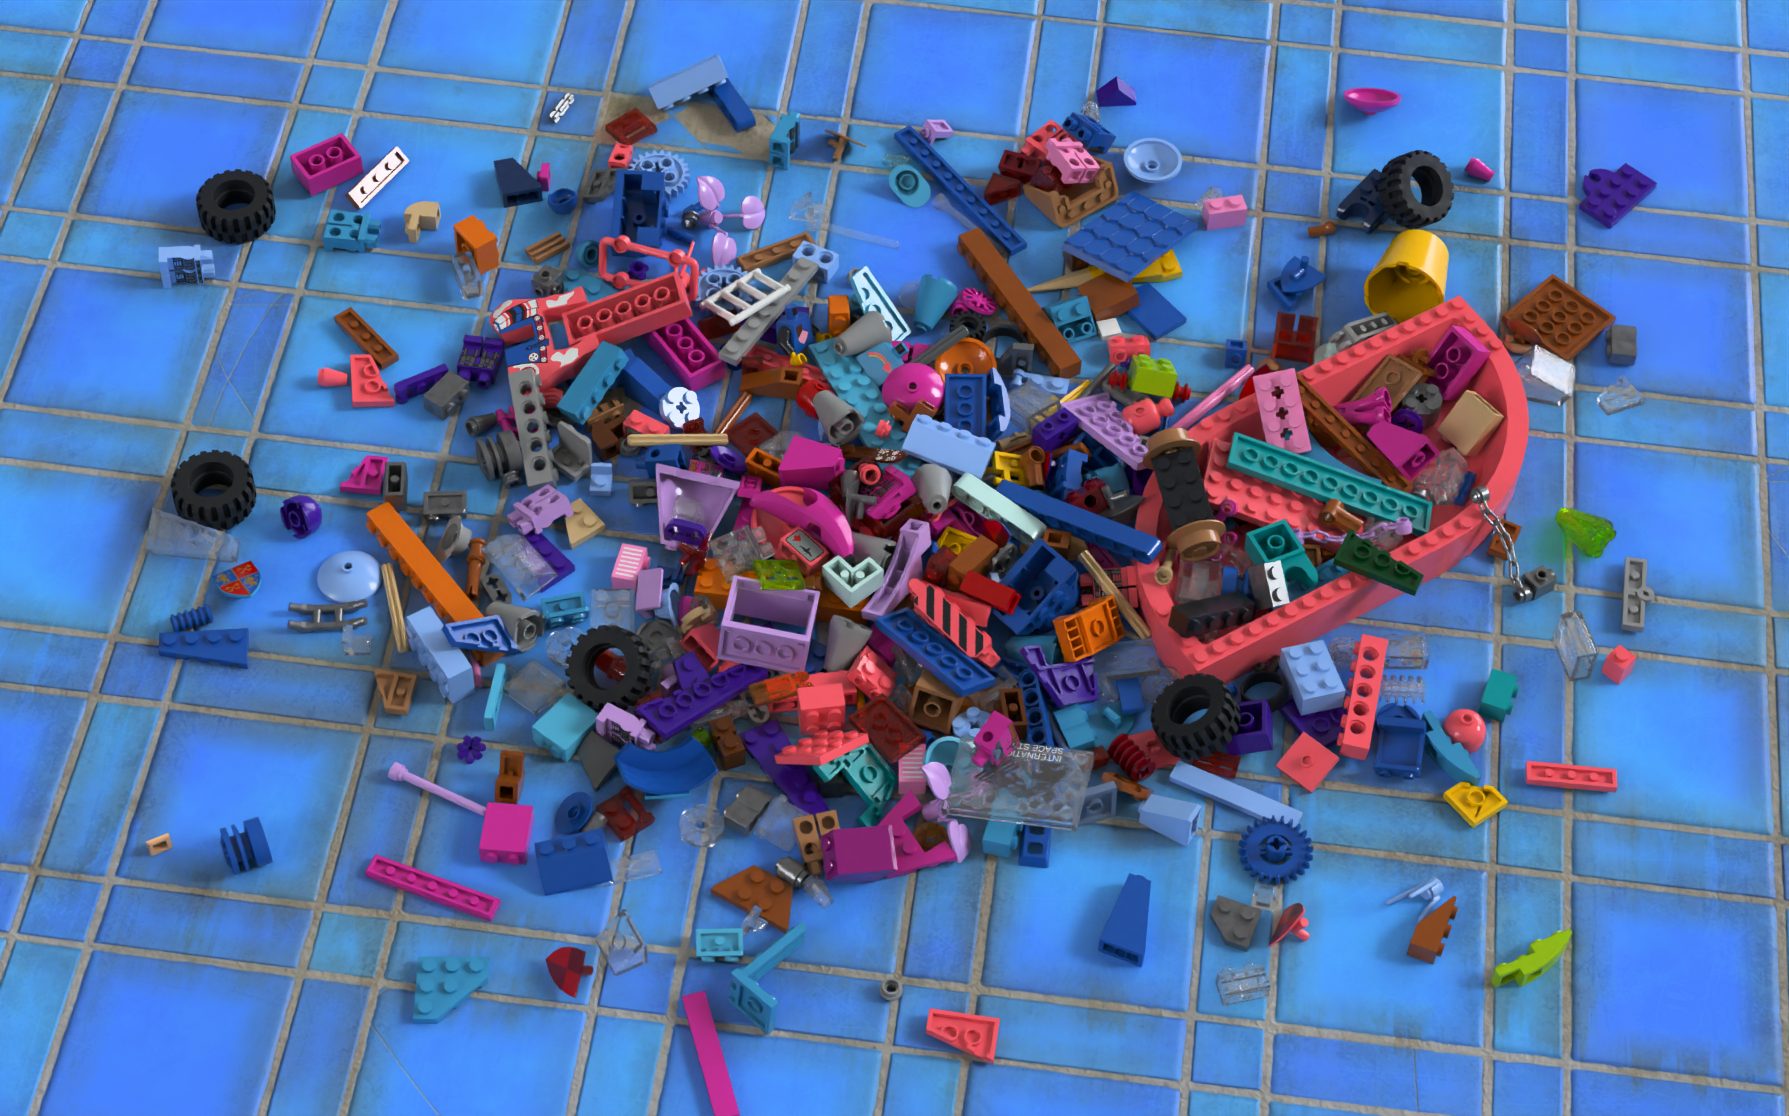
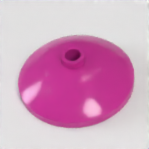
M1352 88L1344 91L1343 98L1347 103L1358 110L1365 111L1367 115H1376V112L1387 111L1401 102L1400 94L1379 88Z
M907 363L895 368L885 379L882 388V397L887 408L895 400L912 411L919 399L922 398L939 410L945 396L944 384L939 374L931 367L921 363ZM915 385L916 389L911 390L909 387Z

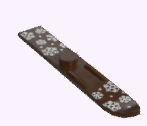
M819 442L842 449L844 459L896 463L908 455L905 451L854 446L853 444L834 445L832 443Z

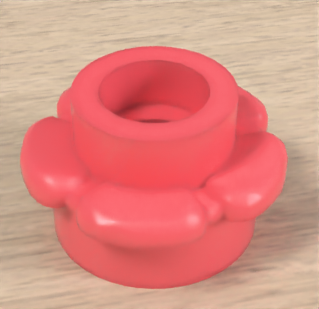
M881 419L874 435L880 437V440H882L883 436L887 438L890 434L892 426L889 425V420L886 422Z

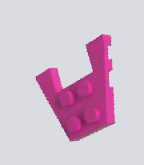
M912 790L908 791L877 825H892L898 870L887 875V879L916 872V869L928 866L932 868L938 866L939 863L947 861L951 863L957 860L956 855L946 840L931 850L924 852L903 820L923 809Z

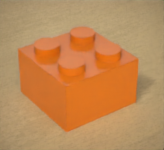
M471 215L453 225L456 253L478 276L499 266L497 237L486 228L482 220H478L474 215Z

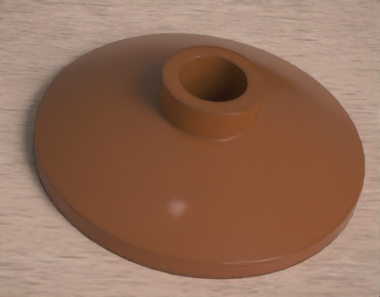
M1508 319L1507 327L1515 335V341L1520 344L1526 342L1532 345H1541L1543 338L1532 326L1518 319Z

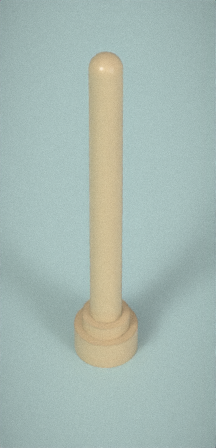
M1169 548L1163 566L1157 568L1154 577L1158 584L1167 585L1171 582L1173 577L1171 566L1177 550Z

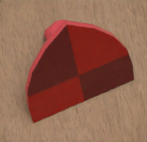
M1295 903L1284 910L1268 946L1271 947L1276 944L1289 931L1304 942L1309 938L1310 934L1303 930V928L1308 926L1309 922L1306 918H1301L1305 913V907L1301 903Z

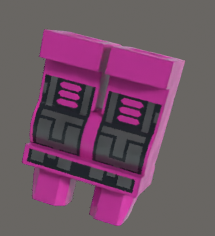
M891 464L884 468L886 474L880 477L877 483L865 485V487L861 486L858 489L860 495L874 496L878 500L894 485L898 484L903 491L901 503L917 493L909 476ZM865 504L864 515L870 519L871 517L865 511L871 505Z

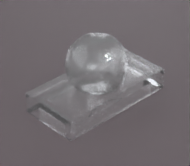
M897 644L892 646L891 649L896 658L894 664L895 672L905 678L908 687L915 686L925 669L924 666Z

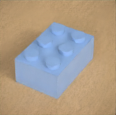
M1323 640L1281 648L1279 666L1301 716L1343 707L1346 690Z

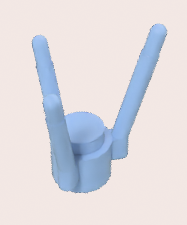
M1431 877L1426 882H1422L1418 886L1387 900L1385 904L1390 905L1407 896L1413 898L1419 894L1425 900L1430 899V903L1418 918V922H1420L1427 916L1432 907L1441 900L1439 894L1444 891V887L1439 879Z

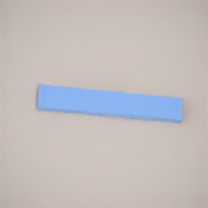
M1180 760L1177 761L1169 776L1170 782L1260 820L1265 816L1266 820L1271 822L1272 815H1274L1276 822H1279L1281 816H1284L1285 824L1290 819H1293L1292 827L1294 828L1298 825L1303 814L1299 810Z

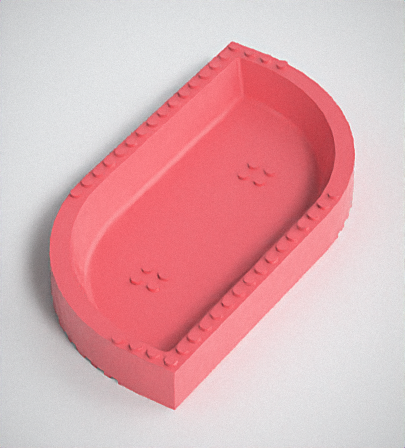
M1460 295L1297 372L1333 407L1337 404L1349 402L1389 354L1395 357L1398 354L1405 357H1413L1411 355L1413 350L1416 351L1419 348H1424L1428 351L1429 357L1451 325L1464 327L1491 352L1456 401L1442 399L1437 423L1421 433V435L1426 436L1440 454L1410 480L1414 486L1407 493L1416 487L1422 488L1428 493V501L1433 502L1429 532L1421 537L1412 533L1407 535L1384 533L1378 538H1367L1380 551L1384 549L1397 562L1401 560L1424 575L1421 585L1459 564L1460 560L1472 554L1473 550L1481 545L1485 538L1495 530L1483 517L1478 504L1472 502L1470 493L1464 506L1460 507L1453 503L1465 473L1471 471L1477 475L1472 489L1480 485L1488 489L1490 499L1486 503L1500 521L1513 497L1528 443L1529 416L1527 399L1515 364L1502 341ZM1275 389V393L1272 396L1280 399L1281 394L1284 393L1280 389ZM1466 390L1476 392L1505 417L1475 457L1468 455L1464 457L1456 451L1457 447L1453 443L1449 444L1441 438L1442 434L1437 430ZM1256 393L1220 409L1202 419L1187 431L1189 438L1197 440L1201 445V451L1196 456L1202 480L1211 442L1214 438L1231 444L1234 432L1266 443ZM1397 405V406L1394 408V410L1390 413L1391 418H1392L1393 414H1394L1395 412H1397V410H1398V405ZM1281 409L1276 416L1284 420L1285 415L1288 413ZM1355 428L1361 435L1364 434L1362 431ZM1284 430L1283 434L1280 435L1281 438L1285 437L1286 430ZM1372 442L1374 448H1375L1381 455H1383L1382 452H1381V451L1374 445V443ZM1336 444L1334 448H1324L1341 463L1372 477L1351 456H1348L1349 454L1339 444ZM1154 471L1145 486L1142 496L1146 499L1139 504L1135 529L1158 538L1162 542L1163 548L1149 565L1133 559L1130 560L1131 566H1135L1137 585L1134 588H1137V611L1141 619L1151 630L1152 634L1148 639H1150L1153 645V650L1175 680L1178 678L1181 680L1189 674L1195 676L1196 673H1202L1205 676L1210 674L1220 678L1226 685L1253 671L1256 663L1267 664L1271 662L1274 655L1280 656L1281 648L1308 643L1405 593L1351 571L1270 612L1269 608L1256 609L1251 622L1184 638L1168 626L1172 606L1218 596L1223 565L1238 567V576L1243 578L1246 568L1255 566L1245 550L1246 533L1262 527L1232 517L1236 523L1235 529L1228 532H1234L1238 539L1233 545L1222 544L1221 550L1224 553V558L1221 561H1198L1195 567L1185 569L1178 564L1177 555L1179 552L1177 550L1171 566L1173 571L1172 580L1167 585H1160L1156 582L1154 576L1157 568L1163 566L1169 549L1166 540L1172 533V529ZM1490 513L1486 515L1491 521L1496 520ZM1368 519L1365 532L1372 528ZM1374 530L1375 535L1380 533V531ZM1230 534L1227 537V541L1232 542L1234 538ZM1219 552L1214 555L1215 559L1220 557ZM1322 560V563H1321V564H1323V563H1325V562H1327V561H1329V560Z

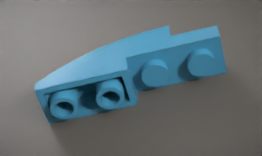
M1431 710L1424 712L1421 720L1426 722L1427 729L1424 749L1446 774L1457 782H1468L1471 786H1478L1481 773L1470 760L1469 752L1462 747L1460 742L1452 744L1450 737L1444 733L1440 720L1437 717L1435 718Z

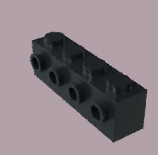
M1239 591L1175 605L1172 606L1168 626L1184 638L1207 634L1211 631L1223 630L1232 626H1240L1241 624L1251 622L1255 602Z

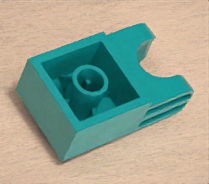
M1285 519L1246 533L1245 550L1255 565L1281 560L1287 589V580L1297 579L1307 588L1318 585V573L1305 554L1304 547Z

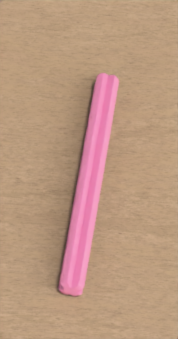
M1250 364L1245 365L1169 428H1189L1244 383L1254 373L1255 369Z

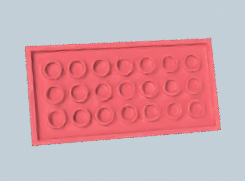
M1216 438L1213 439L1203 477L1211 509L1220 512L1221 502L1229 499L1235 501L1238 505V512L1233 517L1261 527L1285 519L1291 529H1301V532H1311L1316 529L1326 532L1330 536L1347 534L1335 525L1328 527L1320 522L1318 516L1325 506V502L1227 468L1226 463L1230 443ZM1229 504L1225 505V511L1229 512L1231 510ZM1347 511L1364 522L1357 534L1364 533L1368 518ZM1316 533L1315 538L1325 540V535ZM1311 538L1304 539V542L1307 544L1320 545V548L1336 554L1341 546L1339 542L1323 544Z

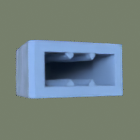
M1151 794L1148 800H1143L1138 808V813H1140L1139 823L1187 847L1197 832L1202 806L1196 803Z

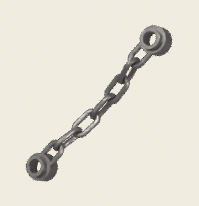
M1483 485L1473 488L1470 493V499L1473 503L1478 504L1483 517L1494 527L1506 550L1509 562V578L1515 589L1513 591V598L1516 602L1525 603L1532 599L1533 593L1531 588L1527 584H1521L1519 579V564L1516 559L1512 539L1500 523L1499 518L1489 509L1486 503L1490 499L1488 489ZM1490 513L1496 520L1491 521L1486 515ZM1504 538H1508L1511 546L1506 545ZM1516 565V575H1512V566Z

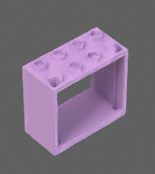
M734 575L721 624L716 659L804 675L820 591ZM734 614L806 627L804 635L734 622L733 617Z

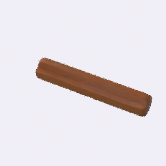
M745 391L740 395L716 427L714 434H727L752 401L750 393Z

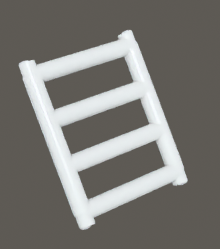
M757 268L699 303V306L703 310L705 308L728 320L730 326H734L791 291V287L788 284L784 286L762 274L761 270ZM756 279L776 291L766 295L747 283ZM741 289L759 301L750 305L731 293ZM723 298L743 311L734 315L715 303Z

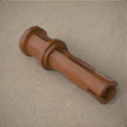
M481 538L470 539L468 544L470 552L466 558L469 567L465 594L470 600L472 594L473 601L478 599L481 567L485 564L484 552L488 547L487 541Z

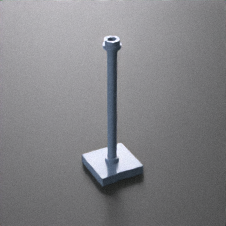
M1047 703L1052 736L1058 747L1063 748V750L1060 749L1063 752L1062 755H1067L1063 757L1080 788V791L1071 793L1070 823L1072 827L1077 828L1114 817L1116 815L1117 798L1115 782L1111 781L1089 787L1052 716L1054 710Z

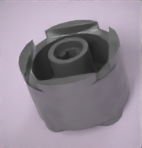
M1415 383L1399 402L1398 410L1400 408L1402 410L1409 408L1411 411L1417 410V414L1422 417V422L1425 424L1423 430L1428 429L1431 425H1435L1439 418L1442 405V396L1439 388L1434 384ZM1408 418L1405 420V423H1407L1408 427H1410V425L1413 424L1409 422Z

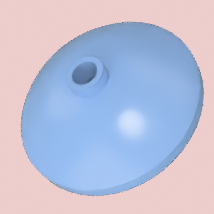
M1144 138L1133 142L1127 147L1123 162L1128 173L1136 179L1147 183H1161L1174 178L1179 173L1182 166V156L1173 144L1165 140Z
M354 550L343 551L329 557L321 565L317 575L318 587L321 593L328 600L337 604L361 599L368 600L377 593L383 581L379 562L370 554Z

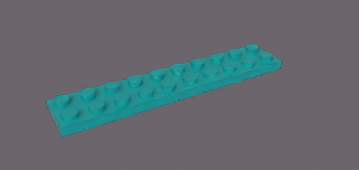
M1234 432L1226 463L1227 468L1325 503L1329 499H1337L1343 503L1344 510L1381 523H1395L1397 518L1407 517L1412 522V534L1421 537L1429 532L1433 502Z

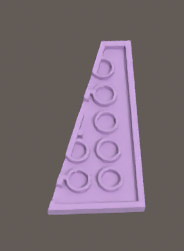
M1108 392L1059 404V410L1065 407L1078 419L1079 428L1086 431L1092 438L1096 439L1105 448L1117 455L1118 458L1130 465L1131 468L1136 471L1146 468L1142 460L1148 450L1139 443V436L1133 434L1132 426L1124 419L1122 412L1116 409L1117 404L1109 399L1110 394Z

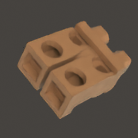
M836 809L817 813L815 817L812 814L792 820L791 825L796 836L802 864L811 873L810 877L823 874L821 863H824L823 850L821 849V836L831 830L840 829Z

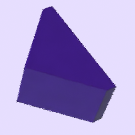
M1117 76L1096 90L1098 107L1136 105L1134 89Z

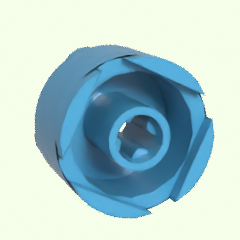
M1122 462L1082 475L1084 483L1091 478L1097 477L1101 479L1105 485H1109L1112 494L1125 490L1130 491V485Z

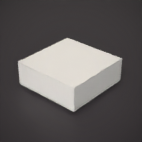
M1116 318L1096 321V328L1102 341L1112 339L1113 336L1122 335Z

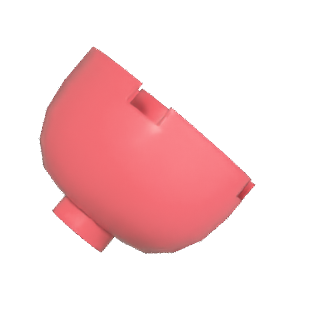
M1458 709L1451 712L1443 721L1442 729L1450 737L1452 744L1460 742L1469 754L1477 751L1483 744L1486 736V726L1481 716L1475 711Z

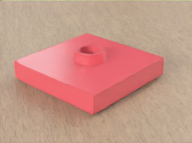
M1303 732L1276 764V768L1312 794L1340 759L1333 752Z

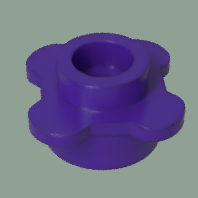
M641 261L632 262L629 265L630 271L627 272L629 278L645 280L646 272L649 270L648 265Z

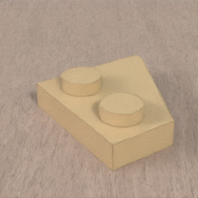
M581 498L570 503L574 515L569 518L564 517L571 549L576 548L605 530L604 522Z

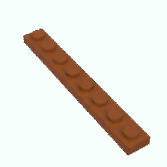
M1296 373L1303 411L1373 478L1382 480L1381 484L1407 493L1414 485Z

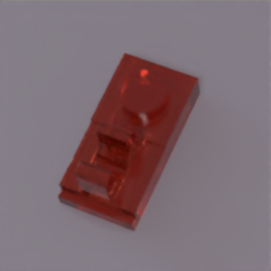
M735 309L728 311L734 315H737V311ZM719 315L699 320L697 323L699 331L707 340L736 332L740 328V323L730 326L728 320Z

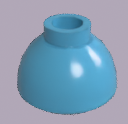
M587 240L576 247V258L582 266L592 268L599 263L598 242Z

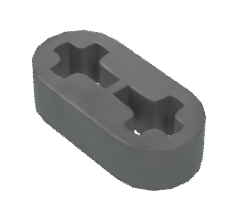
M496 574L487 575L483 579V589L490 602H502L498 599L501 596L503 600H506L502 603L512 605L511 593L501 577ZM493 583V585H496L497 589H494L493 586L489 584Z

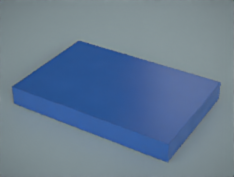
M1148 282L1136 288L1140 305L1125 312L1155 341L1185 324L1187 319Z

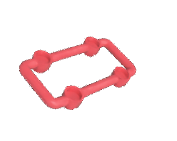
M620 235L616 239L603 237L600 240L599 276L605 281L612 282L616 289H623L626 286L634 287L645 282L629 279V275L626 272H617L615 275L607 273V245L613 246L614 250L618 253L630 250L666 259L673 267H679L682 264L690 265V294H686L689 302L696 300L698 295L699 265L695 259L687 257L683 250L674 249L672 252H667L631 243L630 239L625 235Z

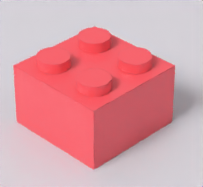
M842 683L797 688V715L801 735H814L815 732L820 730H827V732L845 730L846 705Z

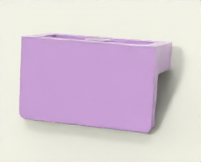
M662 568L638 571L635 610L645 619L653 618V609L661 607Z

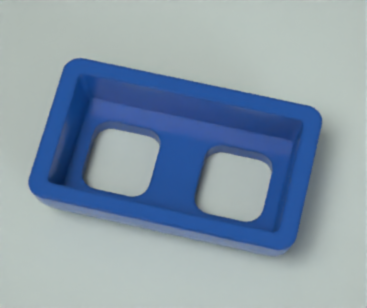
M1024 820L1018 859L1020 866L1049 867L1052 824L1050 821ZM1030 826L1044 827V834H1031L1029 828ZM1028 845H1042V854L1028 853Z

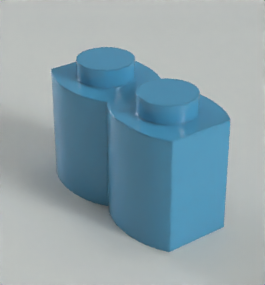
M1077 703L1053 712V718L1072 755L1095 747L1097 735L1095 729L1089 727L1087 723L1089 719L1084 708L1081 709Z

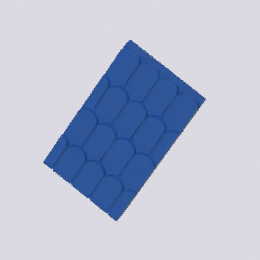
M1133 191L1105 210L1102 215L1084 225L1080 231L1068 237L1063 242L1061 250L1125 282H1129L1197 230L1199 223Z

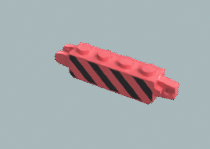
M917 578L908 581V591L914 598V610L924 621L976 663L980 662L990 670L1000 663V657L992 648L991 637L985 631H979L975 627L976 623L969 616L965 617L955 602L952 601L950 603L939 587L934 588L931 584L925 586Z

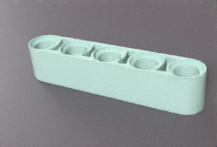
M964 473L951 487L952 494L958 500L986 519L997 520L1003 523L1011 535L1024 545L1031 547L1039 537H1044L1047 527L1042 521L974 475Z

